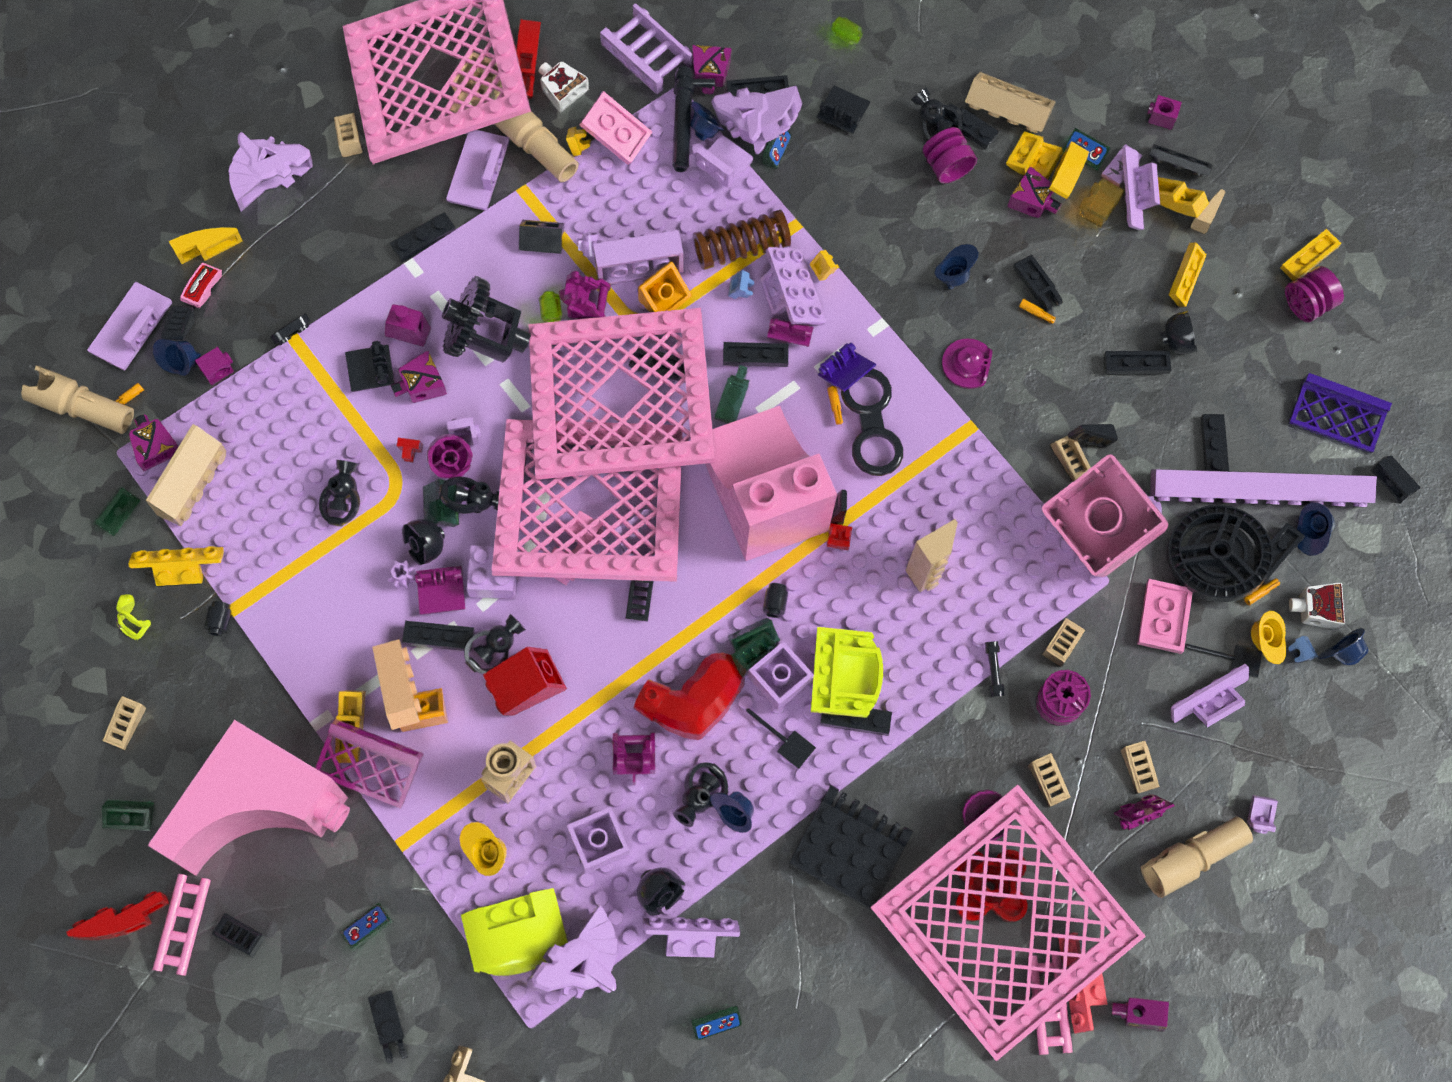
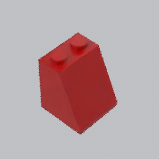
M527 646L483 674L486 680L485 686L493 694L497 710L502 715L514 716L567 689L548 650Z

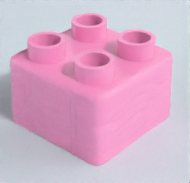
M1111 454L1102 458L1042 507L1044 515L1077 554L1081 562L1084 563L1092 575L1098 577H1105L1163 534L1168 528V522L1115 456Z

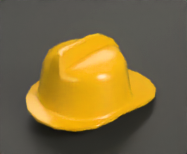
M1268 611L1262 615L1260 620L1253 624L1251 638L1269 662L1272 664L1282 663L1286 657L1285 624L1278 613Z
M471 822L465 825L459 838L463 852L480 874L484 876L497 874L503 867L507 855L504 842L497 838L485 824Z

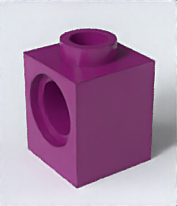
M1158 95L1155 103L1151 102L1147 114H1150L1148 123L1172 130L1182 102Z
M218 347L195 360L211 386L234 372L230 365L233 363L227 352L222 353Z

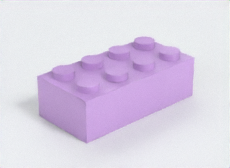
M665 230L656 234L645 233L638 237H622L619 240H603L593 244L598 279L605 280L610 285L648 279L670 261L673 262L679 273H683V248L679 230Z

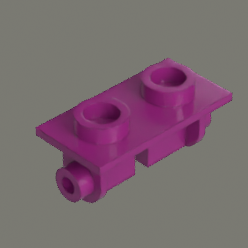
M772 318L767 338L809 347L814 327L791 324L789 321Z

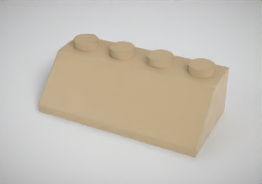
M979 72L974 78L965 100L966 103H969V107L975 110L982 108L987 110L988 114L993 117L999 118L1002 116L1007 118V122L1013 125H1019L1020 123L1027 126L1026 129L1034 133L1043 131L1056 102L982 72Z
M194 424L190 427L146 499L157 516L180 527L184 521L190 518L191 509L202 498L205 486L213 480L214 471L218 465L224 462L227 452L222 443Z
M956 519L916 541L905 571L919 592L925 589L930 591L939 585L938 582L942 578L941 575L945 571V566L948 564V559L952 552L958 523Z

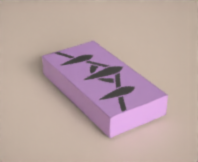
M1122 149L1101 175V177L1116 187L1121 185L1124 176ZM1138 153L1139 162L1142 158V155L1140 153Z

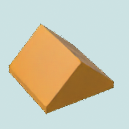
M672 261L668 262L638 286V301L649 312L676 310L692 297Z
M442 688L418 692V694L414 695V699H419L422 710L418 712L420 722L401 727L400 729L402 732L448 723Z

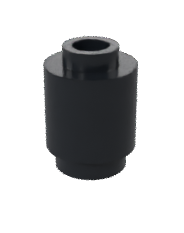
M780 583L769 584V588L765 592L763 611L768 617L779 618L785 614L788 598L787 586Z
M213 601L212 605L209 606L204 629L208 631L209 635L221 636L227 633L232 613L230 604Z

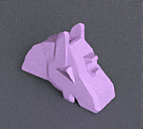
M797 86L766 94L749 93L748 89L744 88L737 90L736 96L728 92L714 96L711 101L720 124L727 127L733 138L740 136L742 140L754 144L756 154H759L764 149L766 142L776 139L780 134L790 129V126L798 117L802 106Z
M240 132L238 134L240 148L234 155L228 171L230 186L240 211L242 212L263 194L265 190L277 188L279 185L286 188L290 187L295 182L292 177L293 174L300 177L313 167L310 150L300 144H285L282 141L280 144H274V137H270L268 140H250L245 134Z
M601 905L593 909L574 937V940L561 947L554 945L547 950L543 956L547 963L542 962L541 965H537L527 979L530 989L540 993L562 989V995L567 996L569 989L572 988L576 990L575 998L577 999L582 997L585 990L596 987L606 993L616 990V981L611 971L616 959L617 939L615 938L611 921ZM578 965L577 972L571 971Z

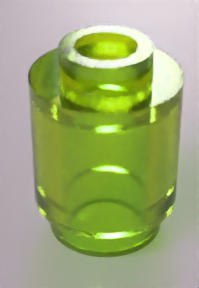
M839 16L831 29L835 36L850 45L857 44L863 35L861 32L862 27L846 17L842 18Z
M553 291L544 292L538 298L541 319L544 320V323L561 321L562 308L560 296Z

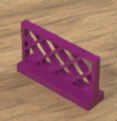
M336 719L329 727V733L315 769L332 778L337 784L402 808L424 754ZM333 737L342 740L345 747L344 750L335 754L330 745ZM360 747L364 749L367 758L356 762L351 750ZM347 752L352 764L341 769L336 756ZM378 756L385 757L389 767L378 771L373 758ZM332 758L337 771L332 773L322 771L323 762ZM369 761L374 773L363 777L358 765ZM402 764L411 767L409 776L400 779L395 767ZM354 767L359 779L350 782L346 780L343 771ZM391 769L396 782L385 786L380 774ZM374 776L377 777L381 788L375 791L368 789L365 780ZM397 784L402 793L399 801L391 798L387 791L388 788Z

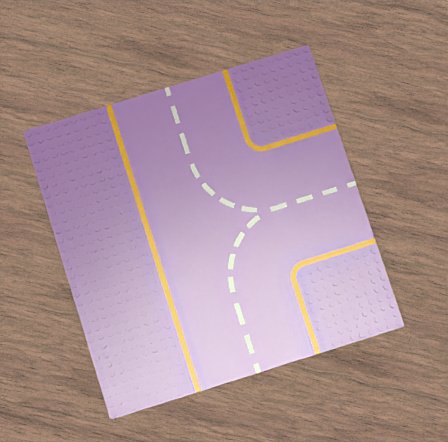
M674 88L633 114L652 133L629 165L597 139L591 141L590 147L583 150L581 155L573 157L579 163V167L569 180L560 182L548 170L543 172L486 211L310 324L304 331L296 333L284 344H279L161 421L178 446L192 424H194L222 443L227 451L224 462L218 465L214 471L213 480L205 486L202 498L191 509L190 518L184 521L181 527L166 519L164 521L184 548L195 549L208 546L224 548L221 563L201 564L202 574L220 599L231 605V614L324 744L329 733V727L338 715L339 691L356 690L366 691L363 730L424 754L402 808L363 793L360 794L464 939L467 941L461 914L480 907H487L529 895L532 892L554 888L568 942L574 940V937L593 909L601 905L611 921L615 938L617 939L614 965L653 936V934H644L643 918L653 916L646 913L637 897V887L644 872L650 869L665 867L674 871L684 881L685 886L682 885L684 893L678 902L668 910L663 907L658 910L659 915H654L667 919L678 917L818 809L830 785L838 788V792H840L991 675L989 656L985 654V642H999L1000 652L997 654L1000 668L1109 583L1107 576L1098 577L1090 573L1077 554L1042 512L1044 503L845 274L838 268L826 280L819 281L809 264L823 249L749 165L732 185L727 188L696 165V151L701 146L708 150L720 136H724L720 131L712 139L707 138L701 141L696 137L694 129L691 127L689 167L685 172H676L672 166L675 116ZM691 106V120H692V117H693V115H694V110H693V108H692V106ZM781 209L786 217L791 235V246L785 248L801 249L826 318V323L823 325L802 324L814 327L809 347L767 338L772 318L789 322L790 319L787 310L780 316L772 315L760 280L772 267L767 253H763L761 250L758 234L754 226L753 234L758 248L757 256H752L747 236L743 231L747 258L742 259L738 251L736 239L732 233L736 261L731 262L728 257L726 244L721 236V245L726 263L724 265L719 264L715 247L711 241L710 246L714 267L703 270L699 264L693 242V233L702 232L704 235L706 229L715 231L717 226L725 228L728 223L736 225L739 220L747 222L751 217H755L758 220V217L762 214L769 217L771 212ZM522 219L564 223L561 254L519 250V225ZM764 224V233L767 238L768 246L772 247L769 237V231L766 225ZM665 230H679L683 248V273L679 274L692 297L676 310L701 308L712 429L780 406L795 438L809 456L820 454L836 493L841 490L847 491V512L843 525L852 527L849 551L827 547L828 531L745 561L706 465L681 466L677 582L654 581L648 622L625 619L631 580L575 578L574 581L570 580L565 585L551 577L517 576L515 599L470 597L467 590L470 547H494L498 510L490 506L481 513L462 514L445 506L439 498V487L449 478L438 477L431 470L427 461V450L430 443L436 437L449 434L446 422L456 417H473L474 424H479L481 437H477L478 445H474L472 434L459 436L469 444L473 453L470 469L461 477H468L476 482L487 483L493 494L496 491H500L506 419L533 420L530 346L528 343L523 353L512 349V353L503 363L465 347L466 351L459 357H453L444 353L443 340L448 329L447 325L450 322L442 319V313L447 301L450 298L459 301L461 293L464 292L468 282H471V279L475 276H479L490 283L489 297L521 311L518 328L529 332V324L577 320L568 318L567 305L560 300L559 290L565 288L567 275L573 271H578L582 277L587 276L595 280L598 279L594 257L583 256V251H578V239H582L583 233L595 232L598 233V238L614 241L622 237H638L645 233L656 234ZM779 236V237H778V239H779V244H780V248H782V245H781V242H782V241H781V238H780V236ZM742 270L750 273L749 278L754 281V285L747 289L752 291L753 295L748 298L738 297L734 299L729 297L731 277ZM647 279L611 285L610 291L607 293L604 312L606 317L650 313L638 301V286ZM599 289L592 290L589 294V301L595 303L596 307ZM392 304L403 305L423 313L431 326L424 347L385 336V322ZM480 311L484 317L477 318L480 325H474V329L477 331L476 334L501 344L506 322L495 317L488 318L484 312ZM665 334L654 336L661 339ZM644 336L633 338L639 342ZM670 336L664 343L672 348L678 340ZM622 338L611 340L617 344ZM648 338L642 345L651 349L656 342ZM601 340L589 342L596 346ZM627 340L621 347L629 352L635 344ZM373 341H380L383 345H389L394 381L397 383L402 380L398 369L424 352L429 351L445 385L447 394L413 403L408 392L395 397L391 386L351 392L345 352L370 348ZM605 342L599 349L607 354L613 346ZM723 342L789 344L788 367L723 365ZM852 342L856 347L855 352L876 363L874 369L881 371L888 378L892 387V398L888 406L881 412L884 427L894 432L900 438L904 451L900 466L892 473L884 476H871L862 472L855 465L852 457V444L856 436L862 432L859 414L851 411L844 404L841 390L837 388L843 423L837 425L827 391L828 387L834 385L817 375L820 373L818 370L820 364L830 358L831 355L835 356L834 353L836 351L840 352L839 349L846 343ZM578 343L568 344L574 348ZM584 344L578 351L586 356L592 349ZM682 345L676 350L681 355H683ZM562 346L556 353L564 358L570 350ZM660 346L656 350L662 353L668 352V350H666L662 346ZM617 350L611 357L619 362L625 355ZM595 352L589 359L597 364L603 357ZM574 354L568 362L575 366L582 359ZM553 357V368L560 362L555 357ZM630 358L623 364L628 370L632 369L629 367ZM607 360L601 368L609 372L615 365ZM585 362L579 370L587 374L593 367ZM563 365L557 372L565 376L571 369ZM618 369L592 397L623 418L650 390L621 369ZM636 370L634 374L642 379L646 372ZM596 371L590 378L598 383L604 375ZM575 372L568 380L576 385L582 377ZM555 375L554 386L561 380ZM651 375L645 382L654 387L659 379ZM862 377L850 387L849 391L852 399L863 406L874 405L883 396L881 385L870 377ZM667 379L674 385L678 382L677 380ZM586 381L580 388L588 393L594 386ZM564 383L558 391L566 395L572 387ZM663 383L657 390L666 395L671 390V387ZM686 383L679 387L684 392H686ZM576 391L569 399L577 404L584 396ZM676 391L669 397L676 404L683 398ZM654 393L647 399L654 406L661 400ZM556 394L555 405L562 399ZM587 400L581 407L589 412L595 404ZM686 400L680 407H682L684 410L688 412V403ZM565 402L559 409L567 414L573 406ZM664 402L659 407V410L667 414L673 407ZM642 404L637 412L645 416L651 409ZM599 408L593 416L601 420L607 413ZM577 410L571 418L579 422L585 415ZM677 410L671 418L679 423L685 415ZM655 412L648 420L657 424L663 417ZM556 413V421H560L563 417ZM633 414L626 422L637 424L641 419ZM610 417L605 423H618V421ZM688 419V420L683 424V427H685L687 430L690 431L689 419ZM668 421L664 423V425H673ZM684 432L682 433V439L686 436ZM398 437L420 440L423 443L422 453L415 452L414 462H405L402 459L403 450L396 446ZM872 437L863 442L861 455L868 464L881 467L893 460L894 448L887 439ZM131 442L117 450L118 457L148 497L171 459L143 472L136 461ZM566 444L570 449H572L573 447L576 446V445ZM588 445V446H589L591 449H593L596 445ZM526 454L527 465L533 460ZM336 460L358 463L355 472H352L351 475L356 481L357 491L360 496V507L356 516L342 527L329 525L319 510V499L322 491L328 486L329 479L339 473V470L336 469ZM535 465L529 469V471L534 475ZM645 469L640 474L649 479L655 473L650 469ZM631 471L618 472L624 479L632 474ZM526 473L524 476V484L531 480V478ZM602 473L598 475L603 478L609 473ZM593 475L560 498L576 515L579 511H582L595 520L620 501ZM572 476L562 479L567 486L576 481ZM613 476L606 482L614 488L621 481ZM637 476L629 481L635 489L643 483ZM549 478L539 480L546 486L554 479ZM658 478L651 482V484L655 486L657 489ZM533 483L527 489L534 495L542 488L537 483ZM558 483L550 488L555 495L564 490ZM455 485L450 486L448 490V498L452 501ZM625 485L617 491L623 498L631 493ZM648 486L640 491L645 498L654 493ZM523 492L522 503L525 502L527 499L530 498V497H529L526 493H524V492ZM546 492L538 497L543 504L552 499ZM332 495L328 499L327 507L330 501H333L335 498ZM636 495L628 500L634 508L642 502ZM657 497L650 501V503H652L656 508ZM351 498L346 499V504H349V511L351 508ZM533 501L525 508L529 512L534 513L540 507ZM557 502L548 507L553 514L563 509ZM624 504L616 509L622 517L631 511ZM647 505L639 510V512H642L645 509H649L653 512ZM327 509L329 516L344 518L349 513ZM522 510L520 522L528 517ZM543 511L536 518L543 524L551 517ZM565 512L559 519L564 524H567L573 517ZM611 513L604 520L611 526L619 519ZM633 514L630 518L627 519V521L630 520L631 518H633V517L636 516V515ZM956 519L958 523L952 552L948 559V564L945 566V571L941 575L942 578L938 582L939 585L930 591L925 589L919 592L905 571L916 541ZM412 520H430L438 527H441L445 534L441 554L428 564H417L408 552L411 550L409 543H404L402 527ZM531 520L523 527L531 533L539 526ZM554 521L546 528L554 534L561 526ZM521 530L519 531V541L526 537ZM542 530L534 537L542 543L549 536ZM566 531L557 537L563 544L571 539ZM611 532L603 538L608 545L616 541ZM529 540L522 547L527 552H530L537 545ZM553 540L545 546L550 552H552L554 547H560ZM575 541L567 548L572 551L577 547L578 543ZM601 543L595 544L592 548L597 555L606 549ZM620 545L614 548L619 555L624 553ZM406 560L409 564L408 568L414 567L415 573L411 574L415 579L416 571L462 566L466 609L420 615L416 580L415 582L410 581L408 589L404 586H399L398 589H395L394 582H389L387 579L388 576L392 575L388 572L387 568H392L395 565V561L404 563ZM635 582V586L648 588L649 583ZM770 583H780L787 586L785 614L779 618L768 617L763 611L765 592L769 588ZM634 590V595L647 597V592ZM633 599L632 604L646 605V601ZM631 608V613L644 614L645 610ZM511 613L526 630L520 634H514V642L509 649L508 658L527 646L547 649L567 689L514 716L502 715L495 706L496 701L493 694L485 686L486 680L483 674L474 673L465 664L464 651L403 645L402 638L405 620L474 627L475 633L484 629L490 630L497 625L505 626V621ZM767 622L765 624L766 632L775 636L773 640L766 643L769 651L771 652L784 641L812 673L814 672L817 627L872 632L874 635L872 640L877 648H880L883 660L882 687L878 700L872 709L891 711L892 717L889 736L821 726V713L811 712L813 681L777 711L748 678V671L745 673V685L736 696L727 714L700 740L683 738L671 733L656 722L647 719L633 709L641 689L649 679L668 686L671 690H681L684 683L695 674L699 663L713 653H727L735 658L742 650L734 647L731 638L758 624ZM750 634L747 637L748 645H752L760 637L756 634ZM486 635L475 639L472 651L469 652V657H472L483 669L496 666L503 657V653L494 652L492 655L494 658L490 665H488L475 652L473 648L486 644ZM399 639L402 648L407 647L410 660L406 661V663L411 664L414 674L410 681L415 682L417 692L442 688L448 723L402 732L400 728L391 729L386 716L373 646ZM746 709H751L787 739L795 730L814 745L816 749L798 769L777 752L784 742L749 715ZM613 733H618V735H650V733H655V774H636V785H633V774L613 775ZM333 737L330 745L335 754V737ZM511 740L533 756L536 768L509 804H507L485 788L481 779L483 776L481 773L486 767V756L489 750L497 744H507ZM643 744L625 745L627 753L642 752ZM362 748L360 751L359 761L367 758V755L364 749ZM378 756L373 758L378 771L389 767L385 757ZM369 761L358 765L363 777L374 773ZM704 762L715 763L725 772L724 774L728 781L727 795H730L732 792H741L753 804L754 812L751 818V830L746 833H740L730 829L722 821L714 807L708 808L704 813L696 814L692 827H687L675 819L673 812L680 806H684L682 802V796L685 791L684 781L688 771L693 766ZM339 763V765H340L342 768H344V767L349 766V765L352 764V763ZM403 764L395 767L400 779L408 777L412 769ZM354 767L345 770V773L352 782L359 779ZM699 768L693 776V785H699L698 780L701 772L713 774L708 768ZM391 769L380 774L385 786L396 782ZM376 776L365 780L368 789L375 791L381 788ZM721 782L720 787L714 792H710V795L721 792ZM397 784L388 788L387 791L391 798L399 801L402 793ZM611 806L629 847L630 855L586 874L567 825ZM471 822L485 824L506 846L507 855L505 863L501 870L493 876L480 874L460 846L459 838L461 831L465 825ZM578 965L571 971L577 972ZM534 970L509 976H493V974H490L529 1028L537 1026L576 995V990L572 988L569 989L567 996L562 995V989L547 993H540L530 989L527 979Z

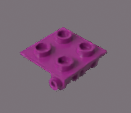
M462 566L416 571L415 580L418 587L420 615L466 609Z
M1151 794L1142 797L1138 803H1129L1121 806V810L1114 812V815L1122 818L1120 825L1123 830H1131L1139 826V824L1143 825L1144 820L1150 822V820L1163 816L1167 809L1175 805Z

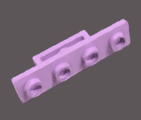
M1123 147L1122 163L1126 192L1125 202L1127 205L1126 219L1129 227L1140 231L1144 229L1142 210L1160 204L1157 164L1151 162L1139 167L1138 152L1129 147Z
M1246 664L1236 667L1225 676L1213 680L1208 686L1196 690L1184 700L1177 701L1171 707V720L1176 723L1194 713L1206 727H1209L1245 706V700L1234 688L1249 680V667Z
M658 916L643 918L644 934L667 935L666 956L714 957L716 936H740L738 921L729 918L721 920H710L708 918L685 919L683 917L667 919Z

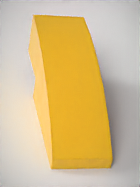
M1071 141L1062 155L1060 164L1055 169L1049 189L1068 199L1084 167L1089 151Z
M1158 177L1160 205L1196 218L1208 206L1209 202L1204 191L1189 189L1183 181Z
M224 227L191 232L169 241L181 264L199 255L206 261L243 242L237 228Z
M339 691L338 715L336 719L363 729L366 691ZM335 738V753L344 750L345 747L342 740ZM360 747L351 750L356 762L360 758ZM347 752L336 756L339 763H352Z

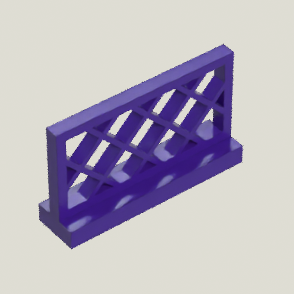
M1308 373L1302 380V387L1289 424L1372 454L1392 403ZM1306 390L1313 392L1317 401L1308 404L1304 397ZM1329 398L1335 400L1338 406L1337 409L1330 412L1323 402ZM1319 403L1324 414L1315 418L1310 407ZM1349 406L1355 407L1359 416L1349 419L1344 408ZM1306 409L1311 419L1305 423L1296 420L1298 412ZM1340 411L1345 422L1335 425L1330 414ZM1368 414L1379 416L1378 423L1370 427L1365 416ZM1326 417L1331 428L1327 430L1321 429L1317 420ZM1361 418L1366 429L1356 433L1351 422ZM1347 424L1352 435L1345 438L1340 435L1337 428ZM1368 432L1371 438L1370 446L1362 444L1358 435Z

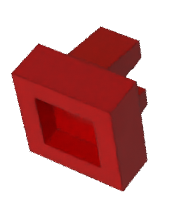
M399 437L397 439L396 446L403 450L402 459L405 462H414L415 452L422 453L423 443L420 440Z
M830 523L827 547L849 551L852 527Z

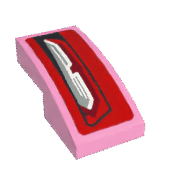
M202 263L187 283L181 294L180 301L200 308L211 296V288L222 277V270Z

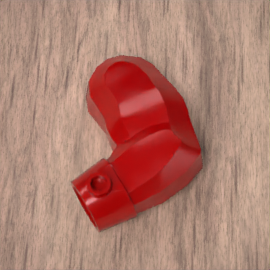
M713 653L699 663L695 674L684 683L681 690H671L670 687L649 679L641 689L633 709L671 733L683 738L700 740L727 714L736 696L745 685V674L741 673L732 655Z

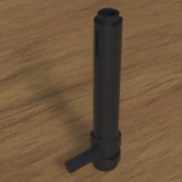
M682 66L677 68L674 74L675 116L672 166L676 172H685L689 167L691 103L694 87H715V78L695 79L693 70L690 67Z

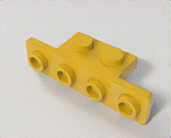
M208 546L195 549L188 547L179 550H140L131 554L128 565L129 568L152 567L156 586L197 584L203 582L201 564L221 563L224 548Z

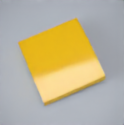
M1024 131L1008 158L1006 165L1023 176L1032 167L1048 180L1063 154V148L1045 143L1043 137Z

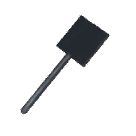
M1190 644L1185 645L1187 649L1233 660L1231 670L1246 664L1249 667V676L1258 678L1262 652L1236 645L1233 656Z
M746 709L749 715L784 742L777 752L798 769L816 749L814 745L795 730L787 739L751 709Z

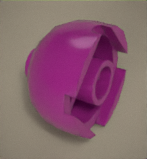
M443 434L436 437L430 443L427 450V461L431 470L438 477L449 479L463 476L470 469L473 453L469 444L462 437L455 434Z

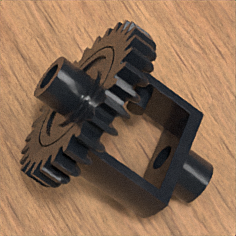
M475 276L471 279V282H468L464 292L461 293L459 301L450 298L442 313V319L450 322L447 325L448 329L443 340V351L453 357L461 356L466 351L465 347L503 363L512 353V349L521 353L525 351L530 341L531 333L518 328L521 311L489 297L490 283L479 276ZM480 311L484 312L488 318L495 317L506 322L501 344L476 334L477 331L474 329V325H480L477 318L484 317Z

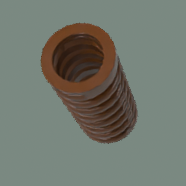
M781 209L773 211L769 214V217L762 214L758 217V220L755 217L749 218L747 222L739 220L736 225L728 223L725 228L717 226L715 231L706 229L704 235L702 232L693 233L694 247L701 268L706 270L714 267L710 246L711 241L715 247L719 264L724 265L726 263L721 245V236L726 244L730 261H736L732 233L736 239L738 251L742 259L747 258L743 231L747 236L752 256H757L758 248L753 234V226L758 234L763 253H766V249L769 247L764 233V224L769 231L772 247L780 248L779 236L782 241V248L790 247L791 235L783 211Z

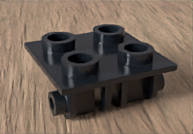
M834 85L826 100L821 102L820 111L816 118L854 134L871 101Z
M373 341L370 348L345 352L351 392L390 386L395 383L389 345H383L380 341Z

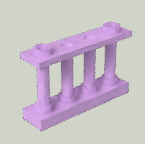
M636 3L633 5V19L617 32H611L607 28L600 32L601 44L657 95L663 90V77L677 65L683 62L688 67L692 66L691 50L678 42L650 17L646 9L640 8ZM638 24H641L647 30L630 45H625L620 40ZM653 36L661 42L658 47L644 58H639L634 53ZM669 49L675 55L672 60L658 71H654L649 67L651 62Z

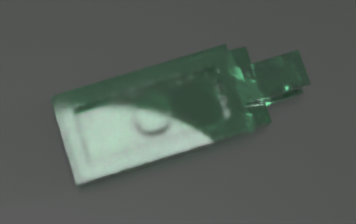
M739 365L736 376L730 375V378L728 377L714 419L728 424L737 421L749 388L750 380L745 379L748 367Z

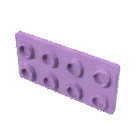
M479 130L468 132L446 198L447 202L484 211L488 209L509 144L508 137Z
M768 247L766 253L772 268L760 280L772 315L780 316L787 310L791 324H825L826 318L801 249Z
M135 282L88 348V352L123 371L126 370L171 306V299Z

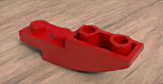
M520 19L516 53L527 97L532 99L541 22Z
M154 891L145 895L140 903L136 905L132 903L123 907L121 913L113 908H102L95 912L93 918L87 921L86 919L80 920L73 924V928L66 933L69 937L79 940H103L127 935L152 924L148 915L170 904L165 894Z

